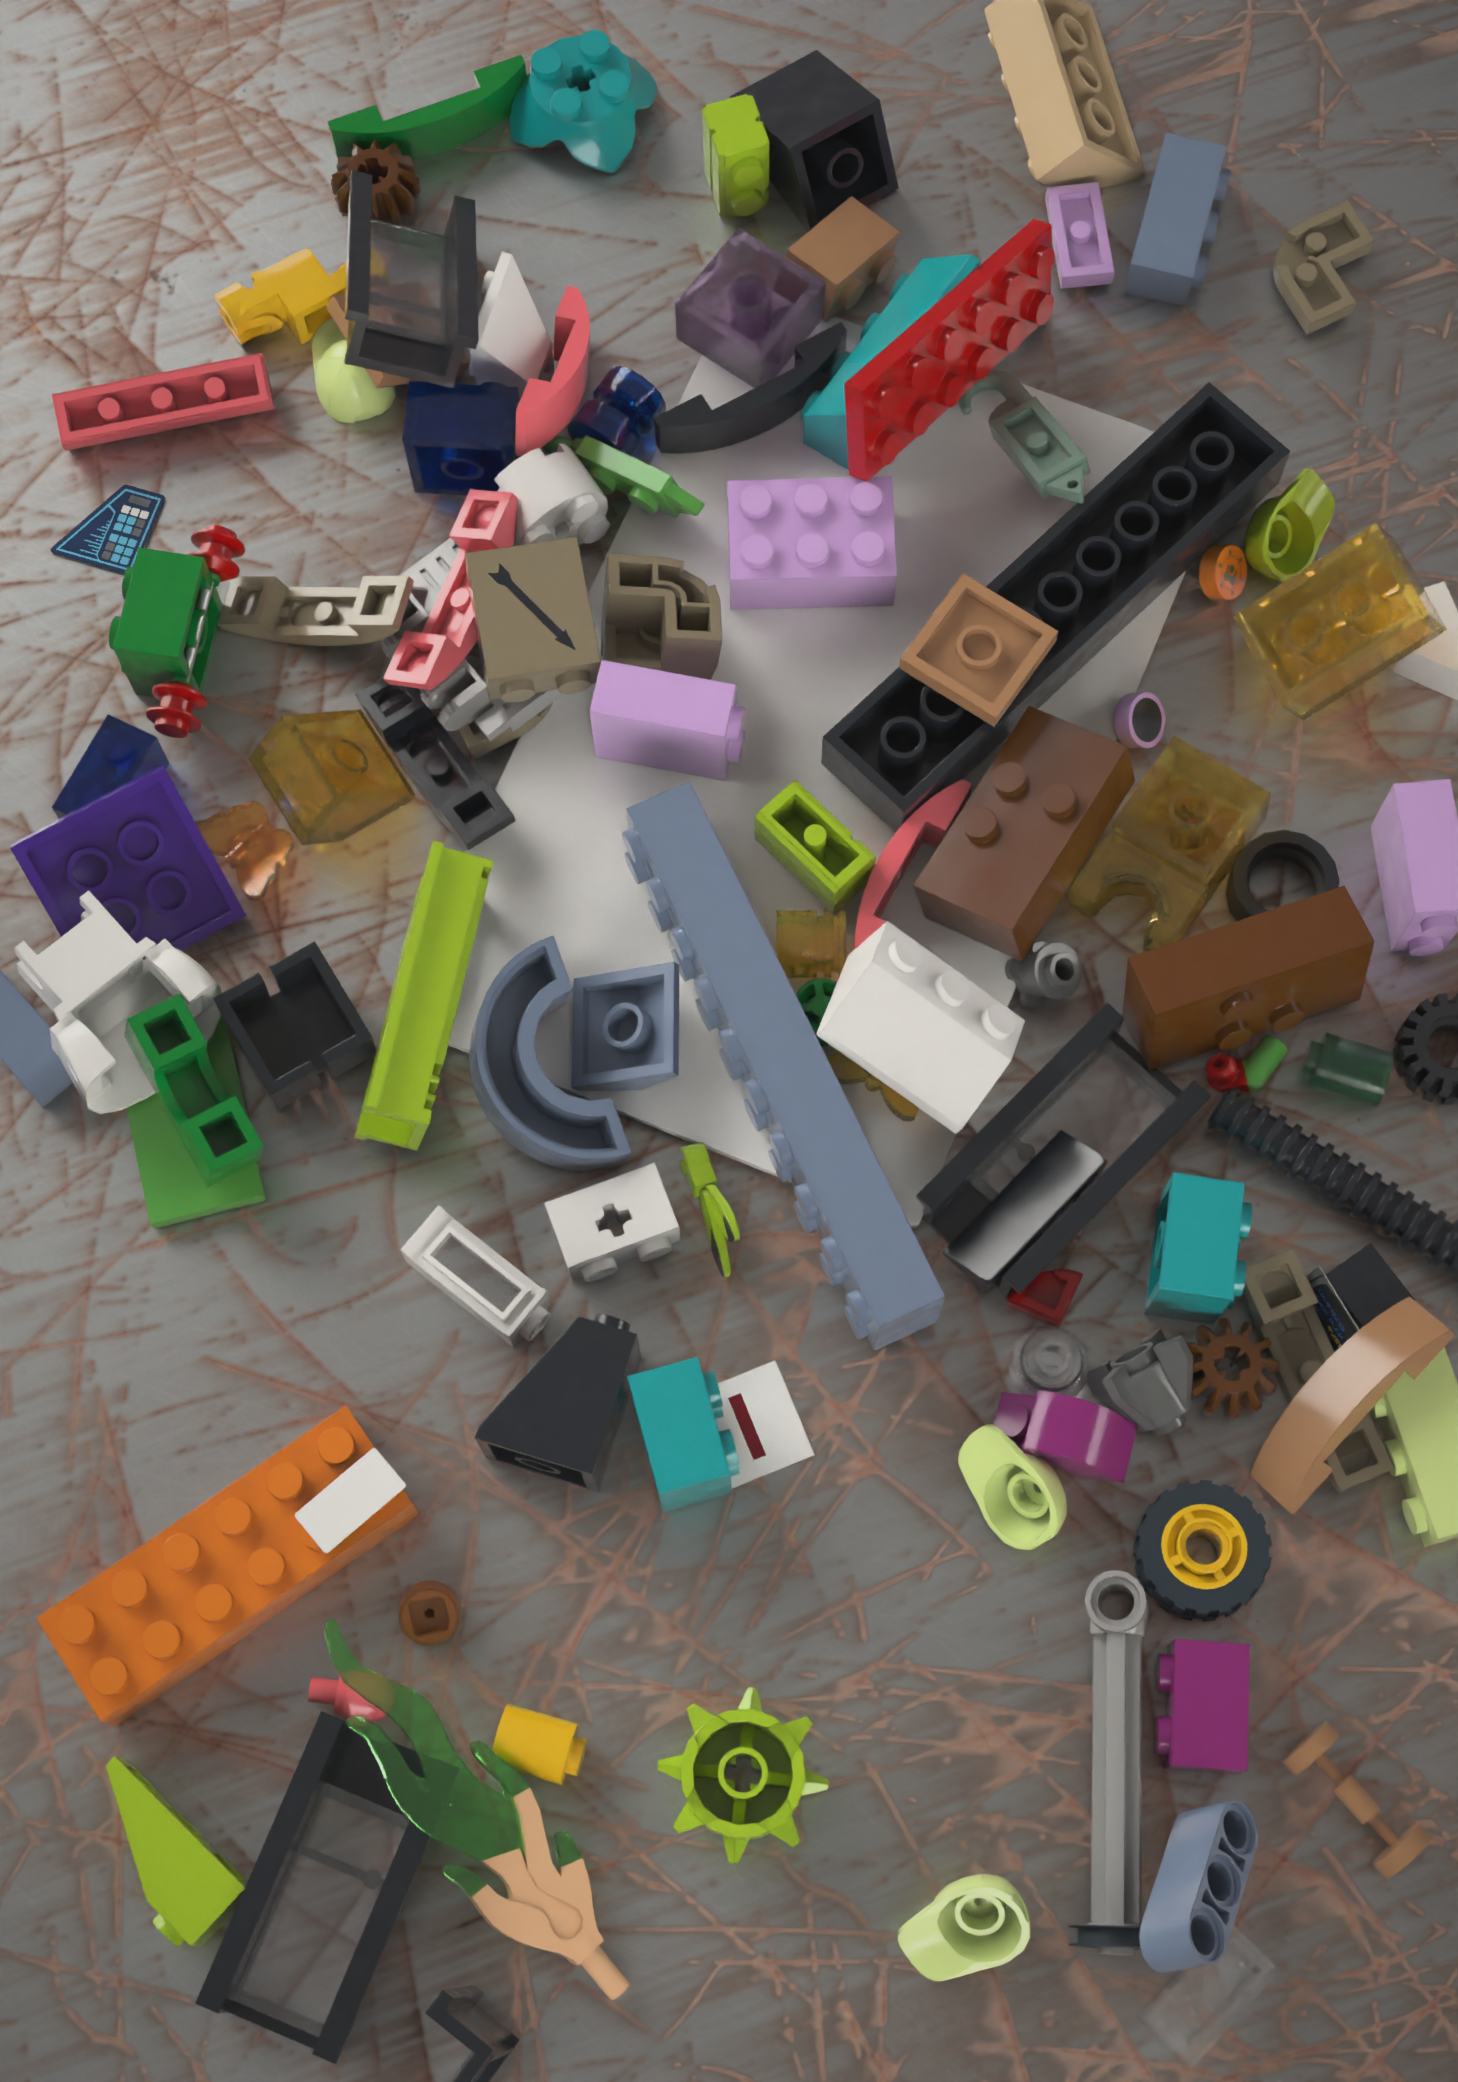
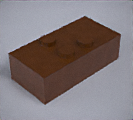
M1028 706L913 885L925 918L1019 961H1023L1135 782L1128 746Z
M1344 885L1128 957L1122 1016L1148 1071L1219 1047L1223 1050L1233 1049L1244 1044L1252 1036L1272 1029L1276 1032L1286 1031L1297 1026L1305 1018L1360 1000L1375 941Z

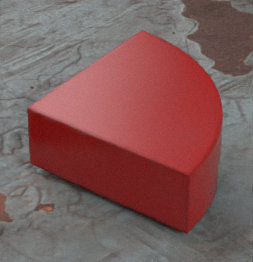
M1064 1268L1041 1272L1021 1294L1013 1289L1005 1302V1306L1058 1330L1083 1277V1273Z

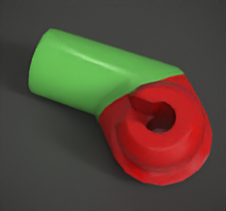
M1265 1035L1248 1059H1234L1232 1056L1226 1058L1224 1053H1217L1206 1063L1207 1081L1211 1087L1221 1093H1225L1227 1089H1231L1233 1086L1240 1089L1239 1093L1255 1092L1262 1088L1287 1054L1288 1049L1277 1038Z

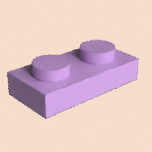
M1099 182L1047 187L1045 202L1049 224H1052V243L1060 289L1112 284L1115 271Z

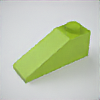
M114 1756L105 1766L146 1900L159 1913L152 1922L177 1947H180L185 1941L190 1946H204L235 1912L248 1881L127 1759Z

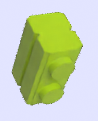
M744 94L706 104V107L702 109L704 173L710 190L713 191V199L719 216L729 218L736 215H752L758 210L765 208L769 203V139L763 122L760 121V114L753 96Z
M797 780L787 785L755 816V840L833 915L838 913L866 887L875 866L876 856L859 840L853 841V834Z

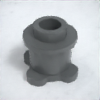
M1043 941L1034 942L1023 961L1010 958L1006 962L1005 974L1018 987L1021 993V1003L1027 1008H1037L1043 1004L1044 997L1046 996L1050 999H1064L1071 996L1079 988L1082 979V965L1078 955L1070 946L1059 942L1047 944Z

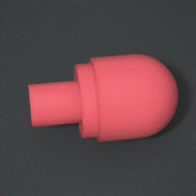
M350 1669L349 1672L340 1671L338 1680L311 1677L308 1702L334 1705V1714L342 1715V1719L365 1722L378 1721L384 1718L394 1705L395 1692L393 1685L388 1678L380 1673Z

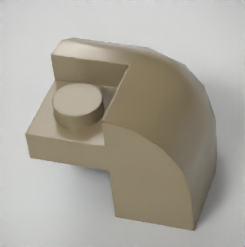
M608 553L601 620V656H603V660L711 680L719 663L722 646L721 602L716 585L707 586L701 578L684 570L685 561L657 556Z

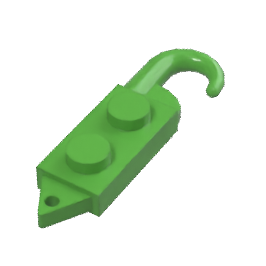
M557 435L542 447L552 454L557 452L559 444H565L574 451L601 491L612 494L615 489L627 494L628 499L635 506L649 514H655L658 509L675 518L680 513L698 516L705 506L703 502L680 488L670 474L587 435L584 439L575 438L573 442Z

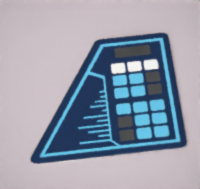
M125 484L51 548V552L124 574L128 566L134 567L138 547H145L165 497L158 493Z

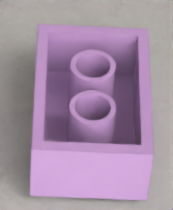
M892 476L872 477L868 482L855 477L727 481L730 610L894 606L897 570Z

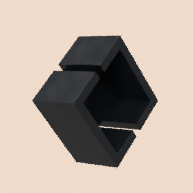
M315 941L269 966L275 984L279 989V992L271 997L264 980L258 972L213 998L221 1017L277 1111L322 1086L318 1074L327 1070L331 1078L334 1079L371 1058L376 1053L373 1037Z

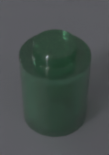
M1326 1032L1321 1043L1313 1040L1310 1041L1301 1073L1310 1075V1088L1378 1107L1390 1077L1394 1052Z

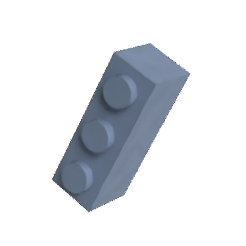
M1165 133L1124 293L1186 307L1190 288L1201 289L1209 257L1199 255L1202 243L1213 244L1220 213L1210 211L1213 199L1224 201L1232 170L1222 167L1227 146Z

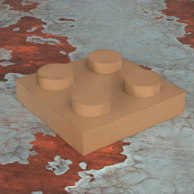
M963 573L901 656L899 668L995 727L1055 644L1058 631Z

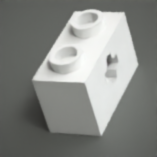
M655 1162L544 1203L571 1280L584 1277L586 1282L603 1279L618 1270V1263L639 1256L642 1262L657 1259L673 1250L672 1243L681 1240L679 1225ZM610 1218H617L619 1224L623 1225L624 1234L613 1237L612 1232L607 1229L606 1223Z

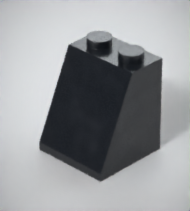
M818 50L729 96L730 98L744 94L753 96L760 114V121L763 122L769 139V180L807 232L851 196L867 206L899 188L880 99Z
M596 1314L594 1321L578 1317L478 1426L475 1440L484 1456L497 1462L599 1493L631 1393L627 1376L637 1373L642 1359L637 1334L629 1332L630 1324L606 1314Z

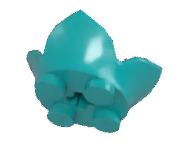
M590 30L583 35L561 38L545 48L538 49L531 57L530 71L517 91L511 106V139L529 147H546L554 140H560L564 142L573 158L585 166L614 174L632 149L636 135V111L649 108L655 101L657 92L656 81L635 59L625 55L617 46L611 44L608 36L602 31Z

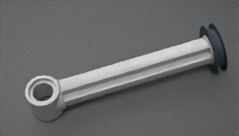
M1112 1570L1103 1572L1095 1577L1088 1586L1085 1595L1086 1611L1090 1617V1636L1093 1637L1091 1923H1087V1925H1069L1068 1927L1078 1929V1943H1069L1068 1945L1097 1948L1098 1954L1135 1955V1950H1141L1139 1933L1142 1923V1639L1145 1638V1626L1148 1623L1150 1608L1145 1590L1138 1579L1128 1572ZM1116 1591L1126 1592L1134 1598L1132 1612L1121 1620L1108 1619L1101 1612L1102 1602L1105 1597Z

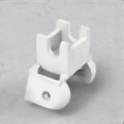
M87 891L79 897L80 905L86 910L81 914V922L38 955L34 953L24 940L14 947L17 957L21 960L17 963L18 973L54 1012L58 1023L50 1028L53 1051L60 1058L86 1108L93 1112L104 1114L123 1110L147 1099L155 1093L124 1037L126 1020L180 993L206 1042L209 1043L220 1019V1013L213 1000L218 995V985L200 964L181 950L174 948L166 939L157 945L147 937L136 943L92 893Z

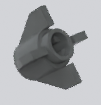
M1161 1328L1150 1332L1138 1346L1122 1353L1112 1362L1109 1360L1091 1366L1082 1372L1092 1393L1122 1416L1137 1424V1431L1139 1432L1152 1430L1154 1436H1162L1179 1428L1186 1422L1184 1413L1192 1405L1193 1355L1182 1335L1166 1340Z

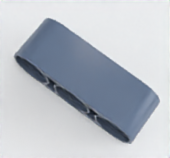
M0 970V1059L44 1108L72 1085L73 1082L60 1058L52 1049L51 1027Z
M1229 1800L1184 1810L1178 1814L1174 1821L1139 1933L1140 1948L1144 1959L1157 1972L1167 1973L1214 1965L1222 1960L1226 1952L1258 1843V1829L1254 1815L1248 1806L1240 1800Z

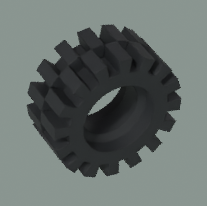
M1447 993L1437 994L1432 1002L1428 998L1419 1003L1414 1011H1411L1396 1034L1394 1041L1398 1043L1393 1049V1060L1400 1059V1063L1396 1068L1399 1077L1408 1075L1411 1079L1406 1085L1410 1091L1414 1093L1420 1087L1426 1091L1422 1099L1432 1103L1436 1096L1442 1097V1105H1452L1458 1098V1068L1441 1066L1432 1058L1428 1049L1429 1037L1433 1033L1440 1030H1452L1458 1033V993L1452 1000H1448Z

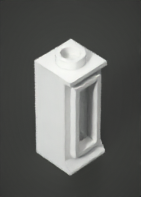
M439 1205L400 1249L407 1264L512 1348H515L523 1337L527 1341L534 1339L544 1328L551 1316V1313L547 1311V1308L551 1305L547 1290L538 1286L456 1221Z

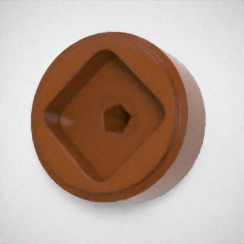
M427 1580L416 1583L406 1591L401 1600L399 1623L404 1634L415 1643L426 1646L443 1643L455 1633L459 1625V1599L456 1593L442 1582Z

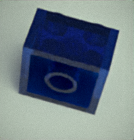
M409 381L402 441L415 493L467 496L470 489L499 490L500 487L494 479L514 460L521 457L515 455L516 409L520 402L518 387H507L498 382H484L480 385L454 384V387L450 388L428 382Z

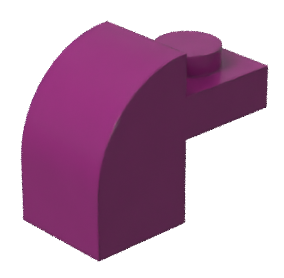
M1037 1390L1036 1396L1002 1392L993 1424L1002 1430L1024 1454L1043 1458L1076 1477L1121 1483L1125 1481L1138 1427L1137 1424L1098 1404L1042 1390Z

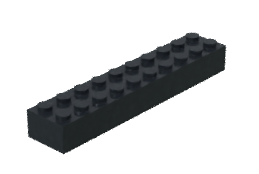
M1208 382L1086 494L1083 503L1074 505L986 586L1058 631L1055 644L995 727L898 667L823 736L821 764L896 833L902 824L931 797L946 787L964 779L1010 736L1028 706L1036 709L1041 707L1197 561L1209 547L1213 546L1280 482L1290 450Z

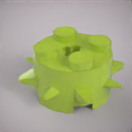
M753 1687L747 1688L737 1710H726L718 1714V1716L712 1715L695 1703L687 1708L694 1734L688 1740L684 1754L658 1760L657 1770L682 1783V1791L687 1803L673 1825L677 1833L680 1834L705 1825L713 1833L723 1836L728 1862L734 1864L739 1863L750 1839H759L770 1833L791 1847L796 1846L800 1842V1838L792 1814L798 1807L800 1797L828 1790L829 1784L828 1779L804 1767V1756L799 1746L813 1724L806 1716L781 1724L774 1716L763 1713L758 1689ZM737 1759H750L751 1769L761 1773L759 1784L750 1783V1791L748 1792L736 1791L735 1782L725 1778L727 1767L736 1768Z

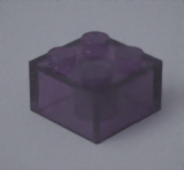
M737 228L675 303L676 338L753 388H756L778 375L795 354V345L805 341L824 318L826 282L745 231Z

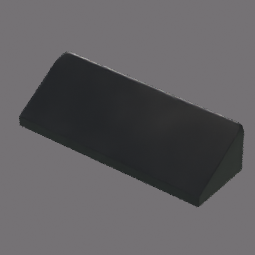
M1060 1130L955 1238L942 1254L986 1293L1104 1170L1107 1160L1098 1152L1063 1130Z

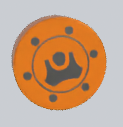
M1213 545L1206 550L1200 562V586L1204 594L1212 600H1233L1237 598L1243 591L1247 578L1245 556L1242 550L1235 545Z

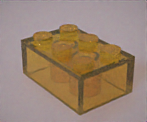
M1376 522L1232 616L1281 706L1303 721L1447 631L1445 624L1397 541Z

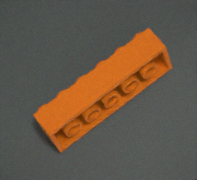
M346 1405L36 1618L101 1722L117 1727L420 1515V1512L403 1489L327 1554L322 1551L295 1518L296 1512L372 1448H376Z

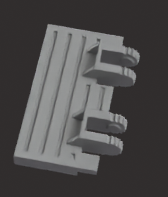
M451 538L400 575L409 576L414 580V584L399 631L382 641V650L391 660L405 631L422 633L460 550V547ZM478 640L460 665L442 683L432 690L422 689V694H420L421 699L430 709L443 708L439 712L440 716L438 718L440 719L439 722L448 732L459 731L467 723L470 724L474 721L489 741L509 727L514 732L564 695L558 692L557 689L537 692L532 698L522 702L510 703L503 701L502 698L489 700Z

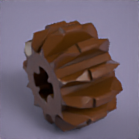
M374 138L370 149L362 150L353 144L352 157H338L337 172L332 174L331 187L333 194L336 195L337 209L342 214V217L348 216L351 170L372 175V219L399 225L401 222L400 215L414 216L415 200L420 198L419 194L421 193L420 181L416 177L415 163L411 160L410 156L401 155V150L398 149L396 143L382 150L380 144Z
M1220 1318L1216 1323L1215 1333L1207 1326L1201 1324L1194 1331L1197 1343L1186 1342L1193 1355L1192 1380L1195 1383L1192 1384L1191 1401L1201 1394L1207 1398L1202 1410L1205 1416H1212L1219 1403L1223 1404L1224 1415L1228 1421H1235L1239 1417L1240 1404L1246 1411L1255 1414L1262 1408L1259 1395L1271 1396L1277 1388V1385L1265 1375L1275 1373L1280 1368L1279 1361L1274 1358H1261V1354L1271 1346L1272 1342L1270 1338L1263 1337L1256 1343H1252L1248 1339L1253 1331L1251 1322H1244L1237 1333L1233 1334L1228 1318ZM1222 1358L1232 1360L1229 1367L1235 1364L1239 1367L1240 1372L1232 1381L1224 1379L1226 1371H1223L1221 1374H1218L1215 1367Z

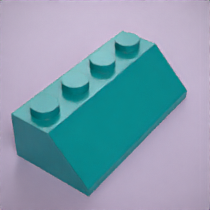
M972 254L922 258L910 275L903 273L899 277L890 293L889 304L881 314L874 312L868 318L861 331V341L852 353L848 351L842 353L832 369L829 384L823 392L814 391L805 403L801 413V419L804 420L803 443L849 470L844 383L980 266L979 258Z

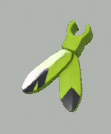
M700 1142L680 1147L681 1153L685 1158L679 1160L680 1166L693 1197H699L714 1260L722 1277H730V1258L725 1237L731 1242L740 1240L735 1215L717 1188V1178L704 1143Z

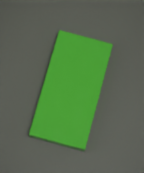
M217 983V985H218V995H219V994L222 993V991H221V988H220L219 984ZM220 1015L214 1035L208 1043L207 1054L224 1090L230 1098L235 1095L237 1096L249 1118L231 1032ZM156 1093L126 1108L149 1221L154 1229L267 1201L259 1161L206 1187Z

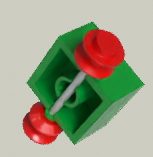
M209 525L205 529L193 532L191 542L199 551L191 552L188 555L138 547L134 567L128 566L123 576L122 596L125 601L121 616H115L110 625L109 646L114 650L121 664V670L126 674L135 694L155 697L161 702L160 706L147 709L146 717L155 724L154 728L157 732L172 738H185L188 733L198 732L201 729V721L193 716V711L202 710L207 706V699L202 695L219 628L217 622L223 607L216 587L219 586L220 582L232 580L239 576L240 569L231 559L241 557L245 553V546L237 539L236 533L219 525Z

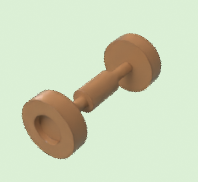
M1326 1720L1298 1743L1281 1762L1296 1776L1315 1761L1336 1785L1332 1789L1336 1796L1362 1825L1369 1822L1387 1842L1388 1846L1377 1856L1373 1865L1385 1879H1389L1414 1860L1431 1842L1432 1837L1419 1822L1409 1827L1399 1836L1394 1833L1377 1814L1381 1809L1380 1806L1351 1774L1344 1777L1324 1754L1340 1737L1337 1730Z

